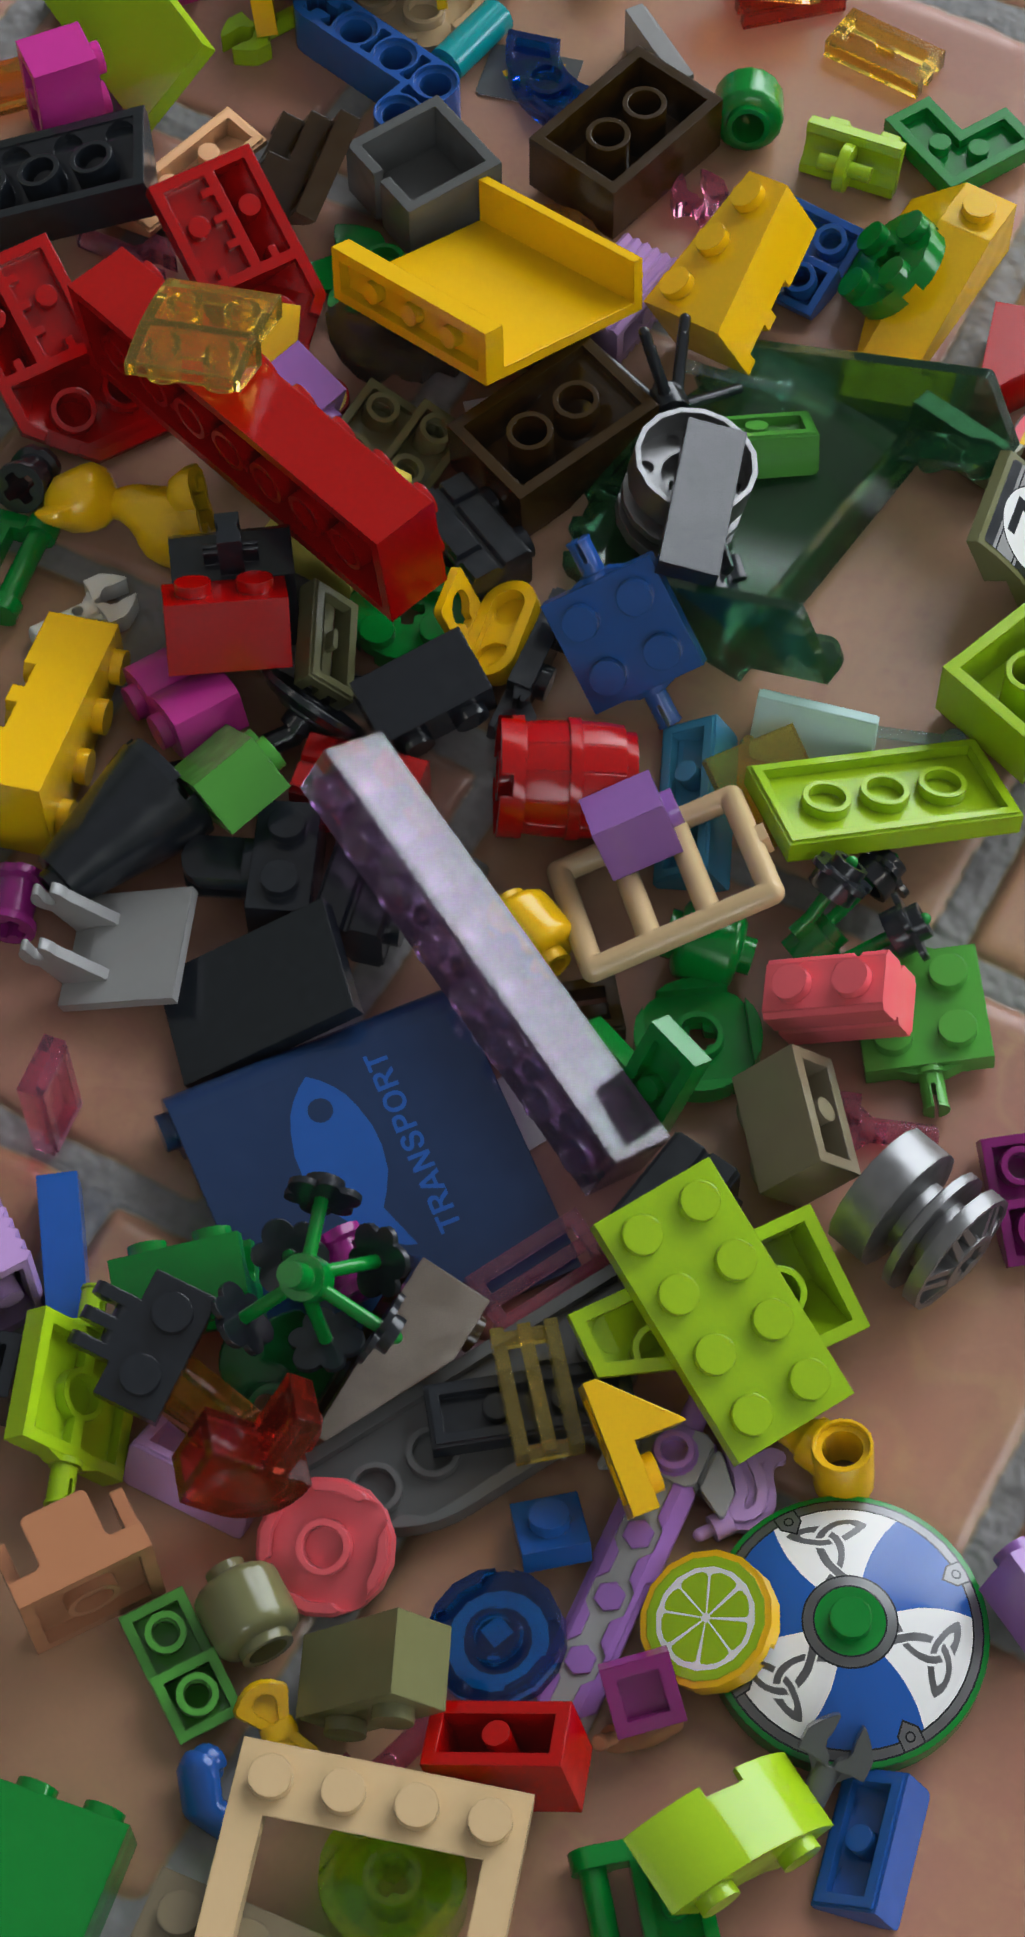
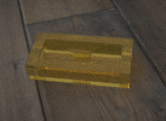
M854 7L825 40L824 50L825 57L914 99L921 95L923 84L928 86L933 80L934 71L938 73L943 68L946 50Z
M557 1317L543 1319V1325L531 1327L530 1322L516 1324V1330L504 1332L503 1327L489 1329V1341L516 1467L585 1454V1439ZM546 1343L567 1435L566 1439L556 1440L536 1352V1344ZM509 1349H521L541 1440L540 1444L528 1445L508 1353Z

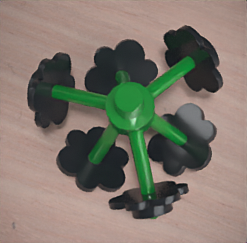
M311 1172L306 1176L297 1175L290 1177L287 1188L284 1191V1198L289 1202L299 1204L301 1210L311 1214L309 1222L299 1221L292 1226L289 1221L283 1218H274L264 1224L261 1230L262 1242L255 1244L251 1248L250 1259L254 1265L261 1267L259 1280L262 1287L269 1291V1293L258 1299L251 1293L245 1295L243 1290L234 1282L227 1281L220 1285L218 1297L211 1302V1311L215 1316V1324L222 1339L231 1348L240 1349L243 1347L250 1356L255 1357L261 1354L264 1350V1345H267L274 1339L273 1326L263 1314L287 1298H290L293 1301L303 1303L307 1312L303 1319V1327L294 1329L288 1336V1342L291 1348L295 1350L292 1359L298 1371L314 1373L323 1367L328 1373H336L345 1367L346 1358H353L358 1355L356 1362L362 1365L373 1349L385 1355L392 1344H399L402 1341L401 1330L407 1322V1319L397 1313L406 1297L400 1292L401 1283L399 1279L405 1278L408 1275L411 1262L407 1251L398 1243V1235L395 1229L391 1226L379 1228L370 1222L359 1225L355 1232L356 1248L350 1251L348 1260L329 1263V1251L325 1244L320 1241L325 1216L331 1213L339 1216L352 1215L353 1208L361 1205L362 1195L354 1189L345 1187V1181L331 1173ZM357 1273V1286L363 1296L375 1298L382 1294L387 1298L397 1297L392 1301L382 1318H379L334 1289L335 1277ZM325 1300L341 1311L334 1314L329 1308L320 1307L319 1302ZM357 1321L373 1331L367 1341L363 1331L356 1327Z

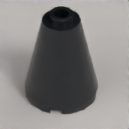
M136 738L133 741L131 739L120 747L38 857L44 870L37 877L48 893L51 882H57L91 900L178 855L183 851L185 844L189 840L199 835H209L215 830L209 813L194 792L191 796L187 797L183 789L176 782L181 777L179 772L155 748L144 740Z

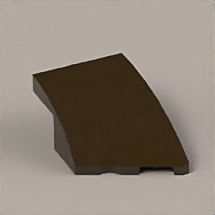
M341 109L331 120L311 110L304 120L283 111L275 121L270 133L272 136L259 160V164L291 225L304 226L316 222L361 122L360 118Z

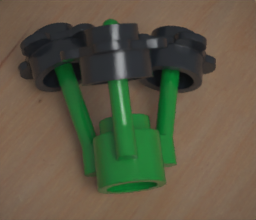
M887 849L859 853L860 856L856 858L836 850L833 855L825 851L815 855L812 862L816 868L808 879L820 893L806 912L788 927L791 933L781 941L793 958L855 953L857 956H860L863 952L881 950L892 944L901 959L916 952L919 953L924 962L930 959L924 942L934 936L929 925L931 916L928 913H923L917 902L907 907L905 906L902 898L905 899L910 892L901 880V876L906 872V868L897 853ZM867 894L882 903L891 896L895 906L878 914L885 932L842 953L840 948L849 940L836 925ZM831 901L836 903L837 905L827 915L823 913Z

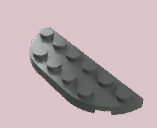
M612 1265L605 1266L330 1439L280 1468L279 1473L282 1482L289 1489L291 1486L298 1484V1482L312 1477L346 1478L370 1490L388 1510L396 1537H408L438 1531L458 1523L595 1436V1434L433 1458L423 1385L587 1361L566 1316L625 1289ZM631 1375L633 1387L636 1383L638 1375Z

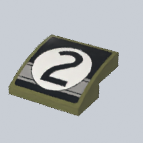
M1000 450L966 542L983 580L1006 581L1017 607H1020L1025 603V460L1012 450Z

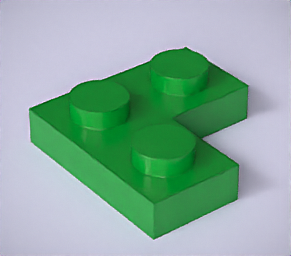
M930 96L885 118L884 131L902 137L903 142L907 143L904 154L905 158L937 191L966 182L980 187L1025 163V126L1006 107L963 130Z
M669 1015L650 1023L635 1051L599 1016L583 1022L559 1068L635 1149L644 1156L660 1149L712 1059Z

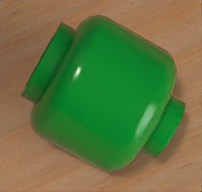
M754 67L738 68L726 74L715 90V94L723 98L721 140L734 149L744 151L758 150L769 145L779 135L784 121V97L780 84L767 71Z
M691 900L685 905L684 910L673 909L670 922L695 912ZM745 918L661 954L660 957L669 959V972L677 979L692 977L715 983H724L729 986L735 972L748 975L758 939L746 936L748 920Z

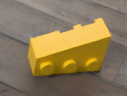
M749 170L705 226L698 231L695 238L671 268L661 277L658 284L643 302L675 343L677 341L680 315L688 313L691 316L688 349L749 376L756 362L751 355L761 331H770L776 315L771 310L781 287L791 286L817 228L786 184Z

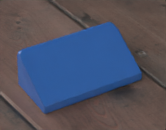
M873 1769L869 1771L864 1783L854 1777L841 1782L832 1817L834 1826L829 1829L811 1901V1906L814 1909L881 1929L898 1930L930 1800L929 1791L910 1773Z

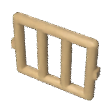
M727 785L679 806L685 823L674 827L683 852L674 855V859L695 912L660 927L639 871L618 879L616 884L636 937L603 952L599 950L575 881L578 877L606 866L596 844L589 845L549 864L547 877L557 906L571 923L569 941L580 974L585 981L590 983L599 982L773 907L784 899L785 889L769 854L775 851L763 822L756 824L745 796L738 786ZM725 814L755 886L719 901L690 829Z

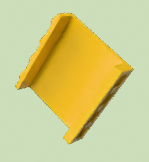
M488 176L479 179V221L389 262L350 239L331 246L335 299L485 386L642 310V257Z

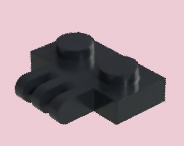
M159 1269L154 1273L141 1299L108 1282L98 1280L92 1293L100 1300L116 1307L110 1315L94 1306L85 1304L79 1318L102 1330L99 1339L92 1337L84 1331L72 1329L66 1341L74 1348L107 1364L93 1391L95 1397L155 1427L213 1316L211 1302L216 1298Z

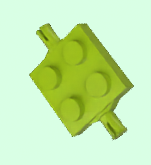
M97 1283L82 1284L77 1318H70L47 1305L27 1310L3 1440L39 1456L48 1464L50 1473L46 1496L43 1501L44 1507L74 1493L78 1475L103 1487L123 1482L133 1415L93 1395V1391L107 1364L74 1348L66 1342L72 1329L84 1331L92 1337L99 1339L102 1330L79 1318L85 1304L106 1312L107 1303L92 1293Z

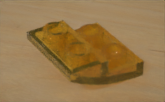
M167 278L152 298L136 329L124 362L125 374L146 377L150 382L160 385L178 382L203 386L209 392L216 394L241 392L262 366L261 342L282 318V295Z

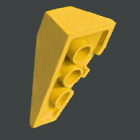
M968 182L911 199L900 215L913 210H919L939 229L937 231L945 239L944 257L935 276L924 290L915 284L909 292L902 296L909 303L902 310L880 320H870L865 317L857 351L928 363L1009 251L1017 204Z

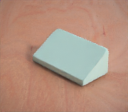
M760 689L750 732L747 756L751 760L767 764L875 751L880 717L776 691Z

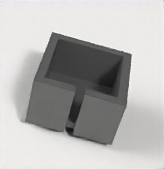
M438 95L354 138L346 153L349 191L376 220L382 218L383 228L406 254L480 220L479 179L488 176L502 184V162Z

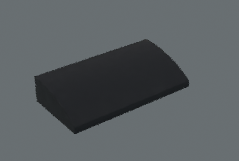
M144 105L0 140V252L45 232L49 240L54 241L156 216L145 195L147 188L158 183L150 123Z

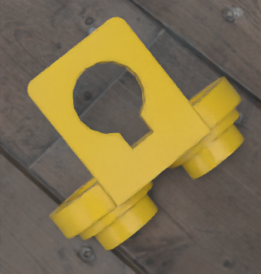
M451 567L434 607V616L444 633L459 626L491 685L501 686L507 683V679L538 619L541 603L533 587L519 580L507 581L495 586L480 602L462 568ZM457 592L461 598V613L465 618L463 624H456L453 617V600Z

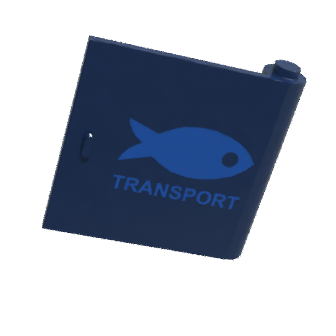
M450 986L161 1099V1104L164 1112L154 1116L158 1133L166 1151L169 1153L179 1149L184 1160L188 1159L215 1225H230L232 1231H239L242 1234V1240L251 1239L254 1241V1244L262 1242L261 1230L270 1219L283 1218L289 1221L292 1226L299 1221L309 1222L311 1214L301 1210L299 1204L287 1201L284 1198V1191L287 1188L289 1178L292 1176H306L311 1172H327L342 1178L345 1181V1187L359 1192L362 1195V1202L359 1207L353 1208V1213L350 1216H339L333 1213L325 1216L322 1234L338 1225L355 1220L360 1225L370 1222L379 1228L391 1226L397 1232L398 1243L407 1251L408 1255L426 1258L489 1299L490 1302L486 1309L570 1275L582 1268L464 1006L454 989ZM262 1287L263 1295L265 1296L269 1291ZM382 1294L378 1297L370 1298L359 1305L372 1313ZM287 1298L267 1311V1318L269 1320L282 1312L293 1309L302 1310L305 1315L307 1312L303 1303ZM325 1300L319 1302L320 1307L329 1308L334 1314L341 1311ZM357 1321L356 1327L361 1330L364 1325Z

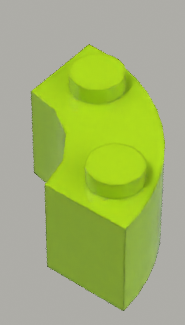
M785 1752L761 1756L735 1767L733 1773L739 1782L707 1797L700 1787H697L652 1816L623 1838L671 1915L698 1914L700 1912L703 1918L711 1917L738 1898L741 1892L737 1887L744 1882L780 1867L785 1873L791 1872L805 1864L821 1850V1846L816 1839L833 1827L834 1824Z

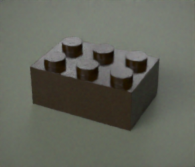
M638 45L529 138V184L613 240L720 146L723 98Z

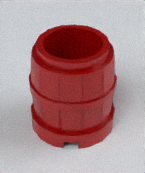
M499 715L494 746V757L497 758L492 787L493 834L497 838L515 839L521 838V834L558 837L568 841H575L577 838H592L579 799L639 774L637 733L626 732L624 725L582 721L581 717H568L566 720L526 721L525 715Z

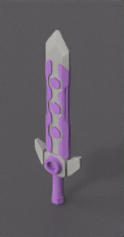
M689 1395L680 1416L686 1418V1421L678 1426L635 1442L640 1454L647 1451L652 1452L661 1472L665 1491L656 1494L660 1508L628 1520L620 1498H618L593 1552V1561L554 1645L547 1654L544 1666L538 1671L525 1701H572L587 1735L606 1697L597 1664L621 1657L640 1615L649 1588L662 1573L695 1501V1493L699 1489L701 1490V1497L721 1520L725 1518L734 1498V1489L723 1454L720 1451L715 1453L714 1444L710 1437L702 1433L707 1422L691 1395ZM601 1454L597 1463L598 1469L608 1470L603 1454Z

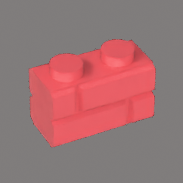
M889 949L866 951L860 956H857L855 953L769 960L768 964H766L762 1003L763 1020L774 1031H779V1035L788 1044L794 1045L907 1037L911 1035L913 1030L916 994L915 976L905 965L900 964V960Z

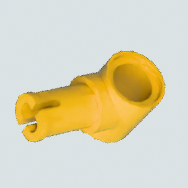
M826 1417L814 1418L778 1440L779 1443L794 1454L793 1459L795 1463L812 1475L813 1486L819 1497L832 1496L843 1499L855 1497L868 1498L872 1493L875 1480L874 1441L871 1433L863 1424L852 1419L839 1418L830 1420ZM847 1460L853 1462L854 1464L843 1467L836 1466L832 1463L835 1461Z

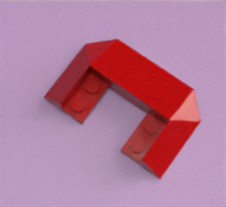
M249 143L149 186L145 195L195 290L190 295L196 300L202 312L215 323L219 321L226 323L239 339L241 307L244 297L300 305L298 340L309 350L327 293ZM45 232L0 252V396L22 437L101 464L169 431L91 366L67 287L71 280Z

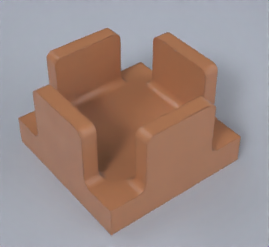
M122 1487L109 1493L115 1515L122 1528L113 1534L105 1532L87 1493L83 1490L76 1491L24 1516L20 1524L36 1557L38 1569L20 1578L5 1544L0 1545V1572L38 1655L166 1593L152 1543L141 1521H138Z

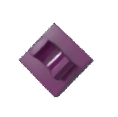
M667 1645L597 1664L618 1740L688 1721Z

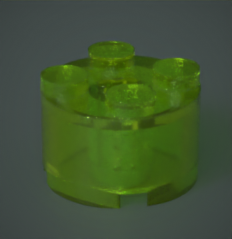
M336 1830L332 1831L320 1854L318 1871L319 1898L325 1922L332 1937H457L466 1918L469 1900L467 1869L464 1856ZM402 1877L406 1878L407 1892L400 1895L393 1892L388 1897L382 1896L380 1888L382 1880L385 1879L388 1883L394 1885Z

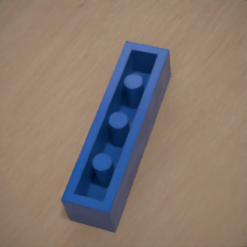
M77 1171L37 1175L36 1184L45 1305L70 1318H77L82 1292L81 1286L82 1284L90 1283L83 1193Z

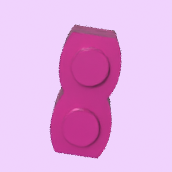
M166 647L122 668L128 684L121 688L124 702L137 721L143 718L147 720L154 739L163 750L172 747L184 759L225 724L239 731L250 726L240 694L224 672L169 677Z

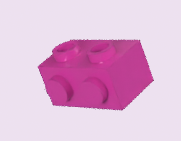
M78 21L15 41L29 117L35 131L113 112V104L107 86L103 80H100V75L107 73L102 49L97 40L88 42Z

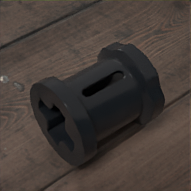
M34 444L20 448L12 457L11 462L5 464L0 469V503L6 509L15 513H29L36 510L44 501V495L53 478L61 472V463L57 456L49 448L38 447ZM27 475L32 479L29 482L24 478Z

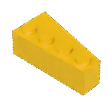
M48 612L24 660L23 678L26 684L25 686L12 684L5 698V726H0L1 848L40 855L78 805L76 798L81 785L88 786L90 784L96 765V752L94 750L99 735H107L110 729L114 709L111 699L116 685L124 686L126 683L122 668L131 663L130 651L123 649L119 624Z

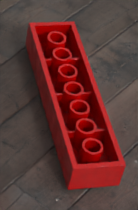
M122 246L67 285L91 366L278 525L290 524V533L295 540L393 622L447 580L443 558L445 545L439 535L436 519L438 505L430 491L421 483L414 482L412 484L399 474L391 460L381 450L374 449L371 451L356 438L350 426L338 416L331 418L316 405L313 397L300 384L292 386L277 373L274 365L264 354L260 352L253 354L239 342L236 334L223 321L215 323L202 312L196 300L184 290L178 292L165 282L162 274L153 263L148 260L141 262Z

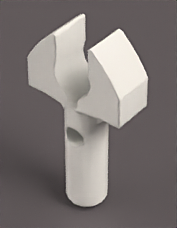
M99 573L83 580L86 595L82 603L61 612L62 614L119 624L121 633L128 630L134 622L139 611L137 593L123 598L118 603H106L109 600L129 593L127 577ZM44 620L29 628L28 633L32 643Z

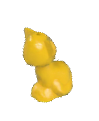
M94 462L84 463L54 477L44 495V506L34 512V515L44 524L72 533H88L101 530L116 519L130 529L146 557L167 568H170L168 536L216 532L214 512L208 497L207 484L203 471L197 463L185 465L168 480L167 486L131 484L119 488L106 467Z

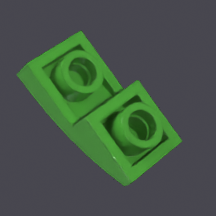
M182 1586L118 1618L119 1624L180 1746L235 1718L233 1708L238 1695L214 1646H211Z

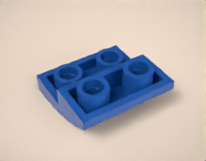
M795 196L817 230L791 286L781 287L775 303L811 321L838 292V285L841 279L847 273L860 251L856 243L864 229Z

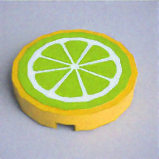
M719 1549L691 1552L669 1564L651 1584L640 1611V1639L645 1651L667 1645L678 1686L700 1695L728 1693L751 1681L764 1667L761 1662L767 1656L770 1647L772 1649L775 1648L780 1634V1604L770 1581L743 1557Z

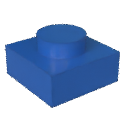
M577 1491L509 1504L512 1526L524 1574L593 1561L591 1540Z

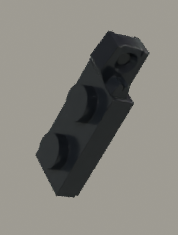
M559 587L553 588L548 599L567 590ZM541 611L507 679L506 690L488 724L486 737L491 740H495L499 715H525L526 721L537 720L532 703L534 699L544 702L552 688L557 668L551 665L557 653L564 654L543 611Z

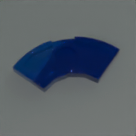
M509 29L505 46V67L509 86L521 107L534 120L544 126L590 86L580 83L565 69L560 57L561 39Z

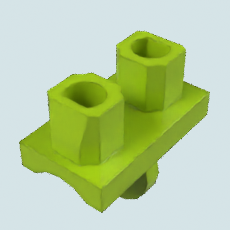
M812 115L807 123L806 141L798 171L831 181V189L840 193H844L849 186L892 199L896 193L907 143L903 142L901 136L885 131L878 135L855 128L851 125L850 121L831 116L825 119Z

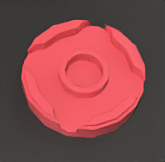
M312 1477L291 1486L269 1504L257 1529L256 1560L271 1563L277 1568L297 1606L298 1613L304 1616L336 1618L364 1608L384 1589L395 1565L396 1534L388 1510L370 1490L346 1478Z

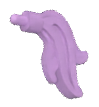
M714 1444L715 1453L717 1452L716 1444ZM721 1446L734 1489V1498L724 1519H719L715 1513L706 1516L707 1524L695 1529L693 1532L695 1541L702 1542L713 1537L716 1542H719L736 1533L746 1534L764 1518L775 1513L777 1493L774 1471L776 1467L786 1464V1455L783 1451L770 1447L734 1467Z

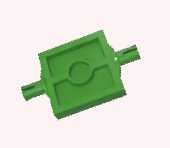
M975 944L936 949L926 947L930 959L925 962L918 952L904 959H901L896 951L892 952L900 960V964L905 965L915 976L916 994L913 1030L911 1035L907 1037L859 1040L866 1084L891 1080L919 1083L923 1105L922 1112L924 1116L929 1118H935L933 1094L936 1097L939 1117L947 1115L951 1110L945 1085L946 1079L963 1071L994 1068L995 1053Z

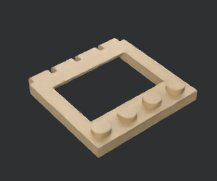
M244 1736L194 1937H237L266 1816L483 1860L467 1937H508L535 1804V1794Z

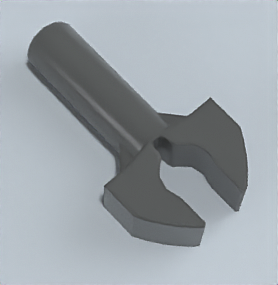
M840 1712L824 1715L809 1723L797 1744L799 1749L807 1752L809 1755L811 1770L805 1783L823 1809L838 1782L854 1777L864 1783L873 1765L872 1746L864 1725L861 1726L854 1740L852 1750L847 1755L837 1757L833 1763H828L830 1755L826 1747L827 1740L833 1734L841 1718Z

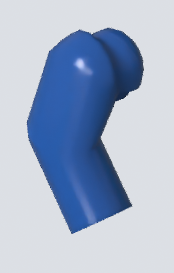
M202 1743L197 1745L194 1750L191 1749L184 1753L176 1770L181 1807L187 1820L218 1840L227 1806V1801L222 1797L221 1777L224 1774V1768L227 1766V1759L218 1746L211 1743Z

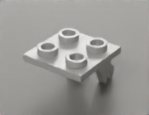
M51 882L49 893L40 884L35 883L30 897L31 902L41 909L52 911L75 929L76 936L73 951L65 949L47 938L40 937L37 948L28 939H22L18 955L24 962L41 967L62 983L58 1007L63 1012L178 1004L198 892L193 886L101 894L90 900L57 882Z

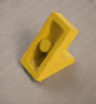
M598 1379L583 1383L578 1388V1392L627 1519L630 1520L660 1508L656 1494L665 1491L661 1472L652 1452L647 1451L640 1454L635 1442L678 1426L686 1421V1418Z

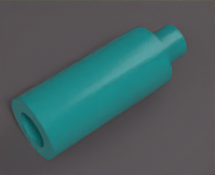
M485 0L431 53L450 65L461 79L512 30V16L499 1Z

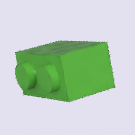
M228 724L221 727L174 767L181 775L177 781L188 795L191 796L195 792L205 806L212 821L232 835L291 787L279 772L287 764L276 748L263 735L259 738L250 728L243 733Z

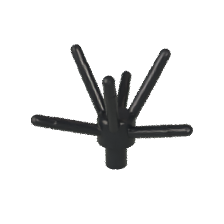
M688 313L681 314L679 318L672 381H667L651 332L646 326L640 327L638 334L655 382L651 389L609 355L659 404L658 414L679 407L698 408L739 395L744 391L741 383H735L687 398L684 391L691 324V316Z

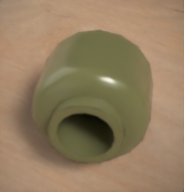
M235 1556L221 1561L208 1571L205 1577L208 1583L199 1592L194 1606L209 1640L221 1659L233 1663L242 1662L244 1667L252 1668L272 1661L291 1646L294 1641L292 1633L300 1617L292 1596L273 1564L262 1560L245 1562L243 1557Z

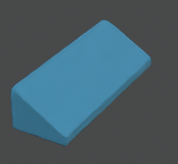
M718 714L663 729L659 792L671 788L678 806L727 785H735L738 740L733 730ZM725 814L690 829L715 892L727 891L730 888L733 833ZM674 856L654 864L653 885L656 888L687 890Z

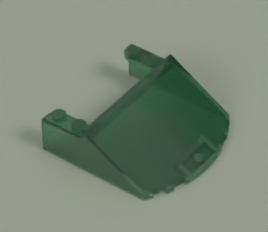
M757 340L751 352L756 362L749 376L732 368H728L716 375L709 367L694 377L698 388L688 394L687 398L735 383H741L744 387V391L739 395L698 408L709 410L721 416L807 410L820 435L819 470L816 474L756 479L729 546L731 555H740L747 576L746 580L738 583L740 590L715 586L713 589L666 576L707 658L706 662L738 682L743 679L750 669L828 685L842 667L844 653L838 640L834 637L815 632L803 604L917 465L924 473H935L945 469L964 472L969 479L980 481L990 478L1000 450H1012L1014 452L1020 442L993 370ZM639 434L584 492L589 503L582 516L572 517L568 527L573 540L576 538L579 540L582 535L590 534V539L604 566L626 563L641 556L626 543L616 525L615 502ZM564 551L563 569L568 577L578 582L582 575L570 551Z

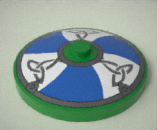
M828 1496L798 1502L778 1510L752 1527L736 1543L730 1553L743 1557L770 1581L780 1604V1634L775 1648L772 1649L770 1647L767 1656L761 1662L764 1667L751 1681L728 1693H719L723 1704L732 1718L758 1745L771 1754L785 1752L795 1767L810 1772L809 1755L807 1752L799 1749L797 1744L809 1723L824 1715L840 1712L841 1718L833 1734L827 1740L826 1747L830 1755L828 1763H833L837 1757L847 1755L852 1750L854 1740L861 1726L864 1725L867 1729L873 1752V1765L870 1770L899 1771L931 1755L959 1729L977 1699L986 1674L990 1648L989 1619L984 1598L979 1591L980 1587L970 1567L956 1548L940 1532L916 1515L886 1502L863 1497L843 1499Z

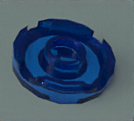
M495 1568L477 1570L453 1583L434 1605L430 1619L452 1627L447 1691L458 1700L529 1701L540 1695L559 1673L568 1647L566 1620L550 1590L529 1573L514 1569V1573L509 1571L497 1572Z

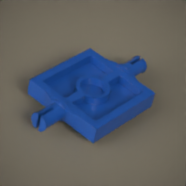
M589 533L582 535L579 540L578 538L566 544V548L569 549L582 577L571 589L544 601L541 609L595 715L625 701L645 699L658 724L659 730L667 728L669 724L670 726L676 724L682 719V716L679 715L666 688L675 678L703 666L707 658L666 576L654 573L657 558L653 550L626 563L604 566L590 539Z

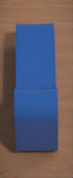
M293 0L295 35L298 48L303 54L376 103L373 110L374 128L436 95L461 119L460 78L450 65L353 0Z

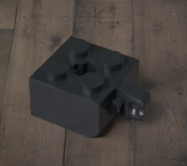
M235 511L214 514L216 532L168 536L172 584H174L175 579L187 575H203L209 577L211 581L236 579L238 574L253 570L267 571L272 573L273 576H284L289 597L291 643L296 645L299 606L290 524L241 529L239 513Z

